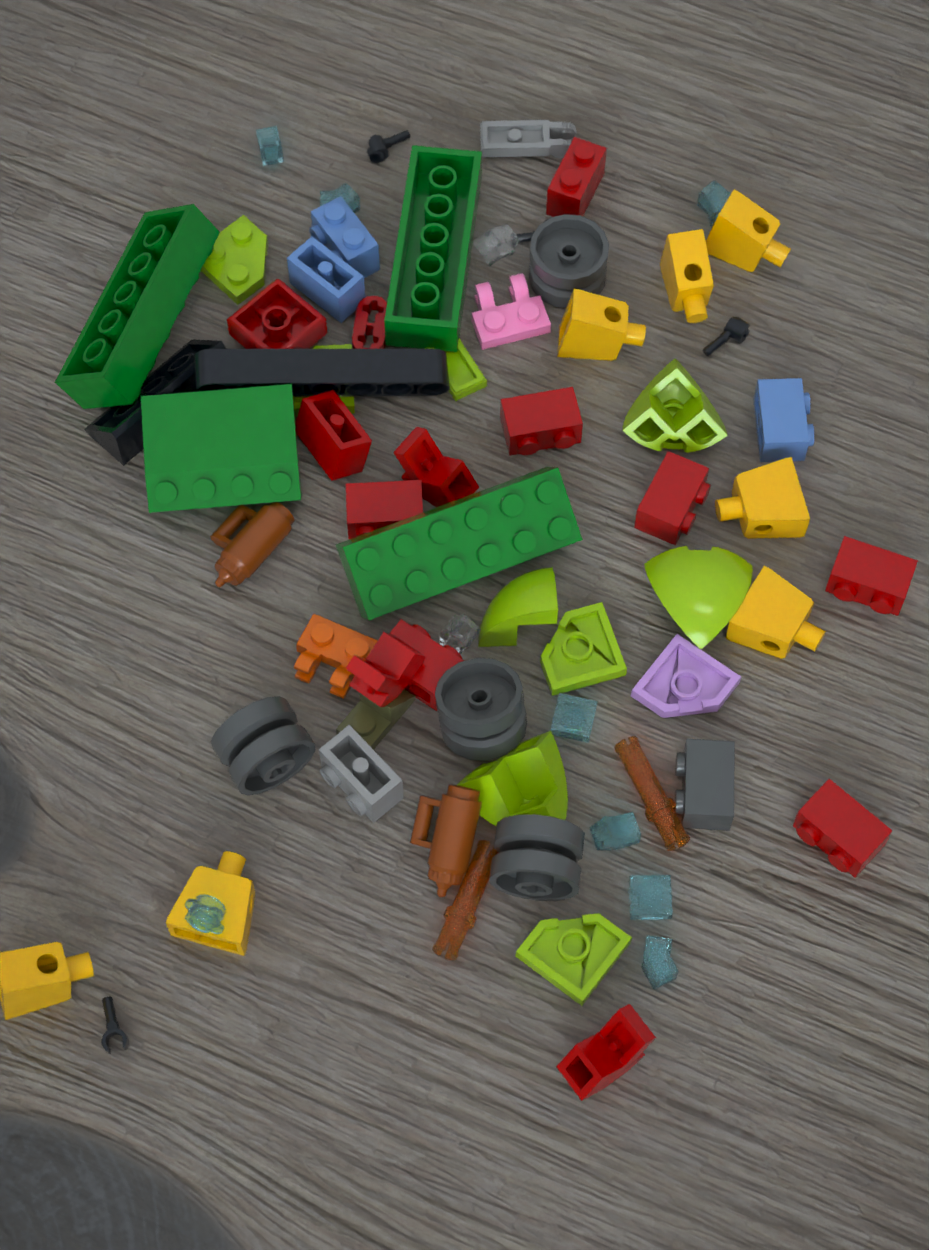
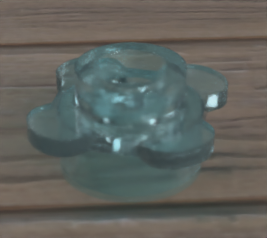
M200 894L195 899H187L185 907L188 909V913L185 919L194 929L203 933H223L224 926L221 924V921L226 914V908L222 902L206 894Z

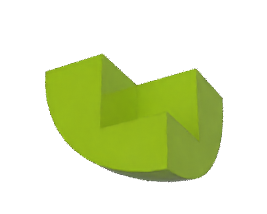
M676 358L665 366L640 393L629 409L622 431L631 439L656 451H662L665 448L683 449L686 453L710 447L728 436L726 428L712 403Z
M687 546L677 547L660 553L644 564L648 579L661 603L677 625L699 649L704 648L713 640L734 616L749 590L753 575V567L750 563L739 555L719 547H712L711 550H689Z
M553 567L524 573L510 581L496 594L483 616L478 647L517 646L518 625L557 624L558 601Z
M551 731L519 743L515 749L496 761L483 763L457 784L458 786L480 791L479 801L482 802L480 816L495 826L501 819L514 815L534 814L566 820L568 794L565 771L559 749Z

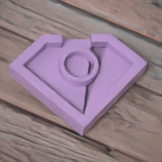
M676 634L632 689L631 697L662 718L717 712L738 686L741 676Z

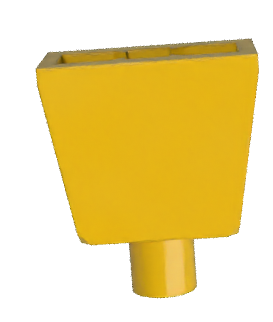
M735 189L720 211L706 239L708 254L748 272H754L762 258L781 267L791 249L773 239L781 224L780 221Z
M699 229L667 234L660 261V269L671 309L675 312L684 310L688 323L704 321L708 317L706 306L713 289V278L704 231Z
M573 289L559 326L557 357L615 360L623 344L643 346L646 325L628 322L629 306L626 302Z
M792 457L738 474L734 479L732 497L715 500V511L718 521L739 519L743 536L748 539L805 537L810 516Z
M764 565L747 592L742 604L729 621L725 639L782 659L786 658L795 642L815 652L826 631L807 622L814 605L813 600Z
M225 851L222 854L217 870L204 866H197L194 869L167 917L166 925L171 936L245 956L255 901V889L252 880L241 877L246 862L243 856Z
M61 942L1 952L0 1002L5 1020L69 1000L71 998V982L94 976L89 952L65 958Z

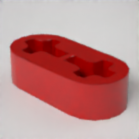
M368 296L358 303L352 334L353 349H385L384 319L387 302L383 298ZM371 310L378 311L375 315L374 323L369 322L368 315L371 314ZM367 335L373 336V343L370 348H364L363 346L366 344Z

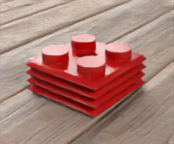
M275 279L227 319L229 335L245 349H309L328 333L326 318L280 279Z

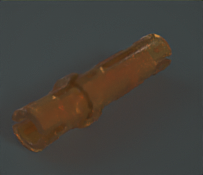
M636 736L628 737L629 745L625 739L621 740L615 745L614 750L618 753L646 807V818L649 822H654L667 851L676 850L675 843H677L679 848L683 847L690 841V837L674 811L676 806L674 800L668 798L639 744L638 738Z
M478 841L477 848L452 906L446 908L443 915L446 921L436 943L433 945L432 951L441 956L448 942H450L444 957L447 960H457L468 929H473L477 919L474 914L490 879L492 858L498 854L493 846L487 858L485 857L491 844L490 841Z

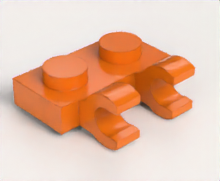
M313 614L296 644L297 652L301 654L294 665V669L298 670L295 678L309 684L321 662L333 666L336 669L329 680V684L332 685L330 693L344 699L351 687L349 684L355 676L345 668L354 655L367 658L378 640Z

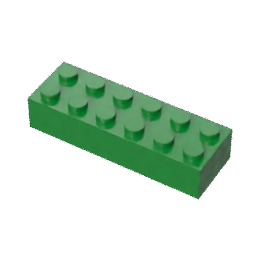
M412 145L384 319L385 342L388 346L418 349L434 348L458 352L482 180V152Z
M194 204L149 211L143 214L55 381L83 409L132 405L139 397L141 387L148 373L155 366L156 357L164 342L169 338L170 330L178 314L183 310L185 300L192 286L198 281L199 273L206 259L212 253L213 245L220 233Z
M544 467L336 544V548L360 615L367 620H371L583 539L559 468Z

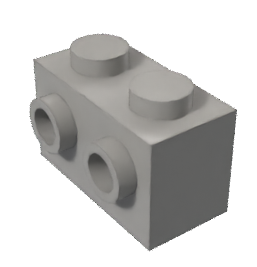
M350 725L319 749L320 774L332 788L339 786L348 795L345 799L357 815L362 816L365 814L374 823L404 798L403 780Z

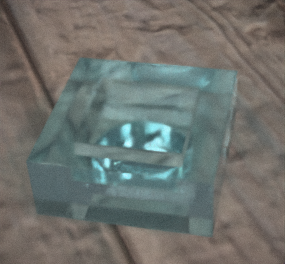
M559 693L551 725L552 734L589 743L598 701Z
M630 875V920L672 918L671 875Z

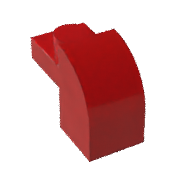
M415 427L393 452L405 470V473L401 476L403 481L421 480L422 498L435 507L474 494L479 488L464 461L443 456L425 428Z
M383 632L367 658L354 655L345 669L355 676L349 686L379 707H385L394 701L406 688L426 656L397 636Z
M631 1004L620 1008L598 1033L577 1043L556 1067L581 1101L606 1088L637 1064L645 1056L643 1051L656 1037Z

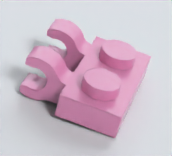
M523 273L509 276L511 286L508 289L513 300L512 303L495 306L490 283L485 282L475 285L477 294L474 297L479 311L472 312L471 320L482 350L551 332V323L541 296L530 298Z

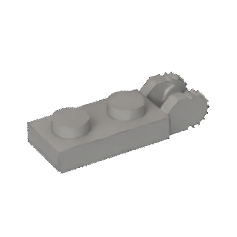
M549 120L480 122L482 157L550 156L551 154L555 158H563L572 142L571 139L575 137L576 126L574 123L567 121L563 123L549 122Z

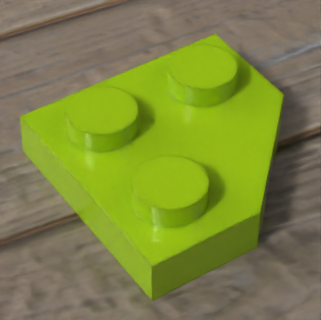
M242 215L219 233L213 245L214 249L201 269V272L237 305L265 285V263L268 249L267 235L245 215Z
M603 602L565 612L553 638L543 650L540 656V664L552 696L626 676L627 667Z
M599 913L582 915V918L545 919L540 920L517 949L515 957L582 1006L630 945L632 937Z

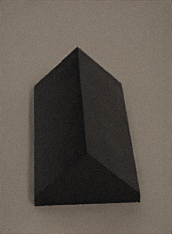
M190 340L146 377L141 387V393L132 405L111 406L87 426L85 431L124 466L144 449L141 396L195 392V353L205 349H226V346L222 341Z

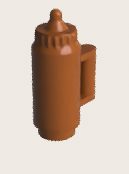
M272 502L269 505H263L258 512H255L244 505H238L210 536L216 545L224 548L215 564V569L219 573V577L215 581L217 587H222L228 582L238 586L245 579L250 578L291 532V525L295 519L285 506L278 502ZM247 519L249 522L241 529V531L233 538V540H230L229 538L231 537V535Z
M452 784L448 785L447 794L442 793L441 800L420 795L410 840L411 844L430 849L428 879L436 882L438 887L437 895L441 898L446 896L447 890L452 885L459 886L462 883L463 875L468 870L482 802L479 801V790ZM434 806L439 807L433 839L430 841L427 838Z

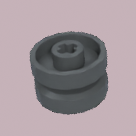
M568 214L552 217L538 226L531 237L529 281L533 291L537 296H541L542 301L555 307L567 308L573 289L600 295L605 287L609 242L605 232L592 220L583 216Z
M487 658L463 661L448 669L437 682L435 700L439 713L441 733L444 743L455 754L469 760L486 761L506 755L522 741L527 727L523 686L519 675L508 664Z
M280 696L267 697L238 710L223 722L211 740L214 752L223 765L230 767L229 774L239 792L245 795L260 794L286 782L303 769L311 760L316 750L315 743L306 729L297 724V716L290 704Z
M528 814L514 815L501 819L496 825L494 849L498 854L492 858L490 884L503 893L523 899L559 901L574 897L579 892L581 867L576 862L581 860L583 856L585 833L580 827L566 820L551 816Z

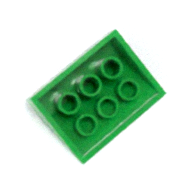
M292 384L141 396L144 466L149 513L301 500L302 489Z

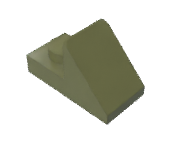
M406 689L385 707H379L359 693L360 701L336 728V734L350 725L374 750L416 700V697Z

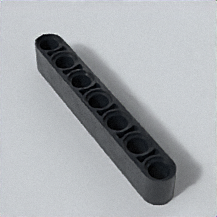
M205 349L194 355L196 391L292 384L293 397H310L332 390L339 397L437 396L446 393L450 389L446 352L440 349Z

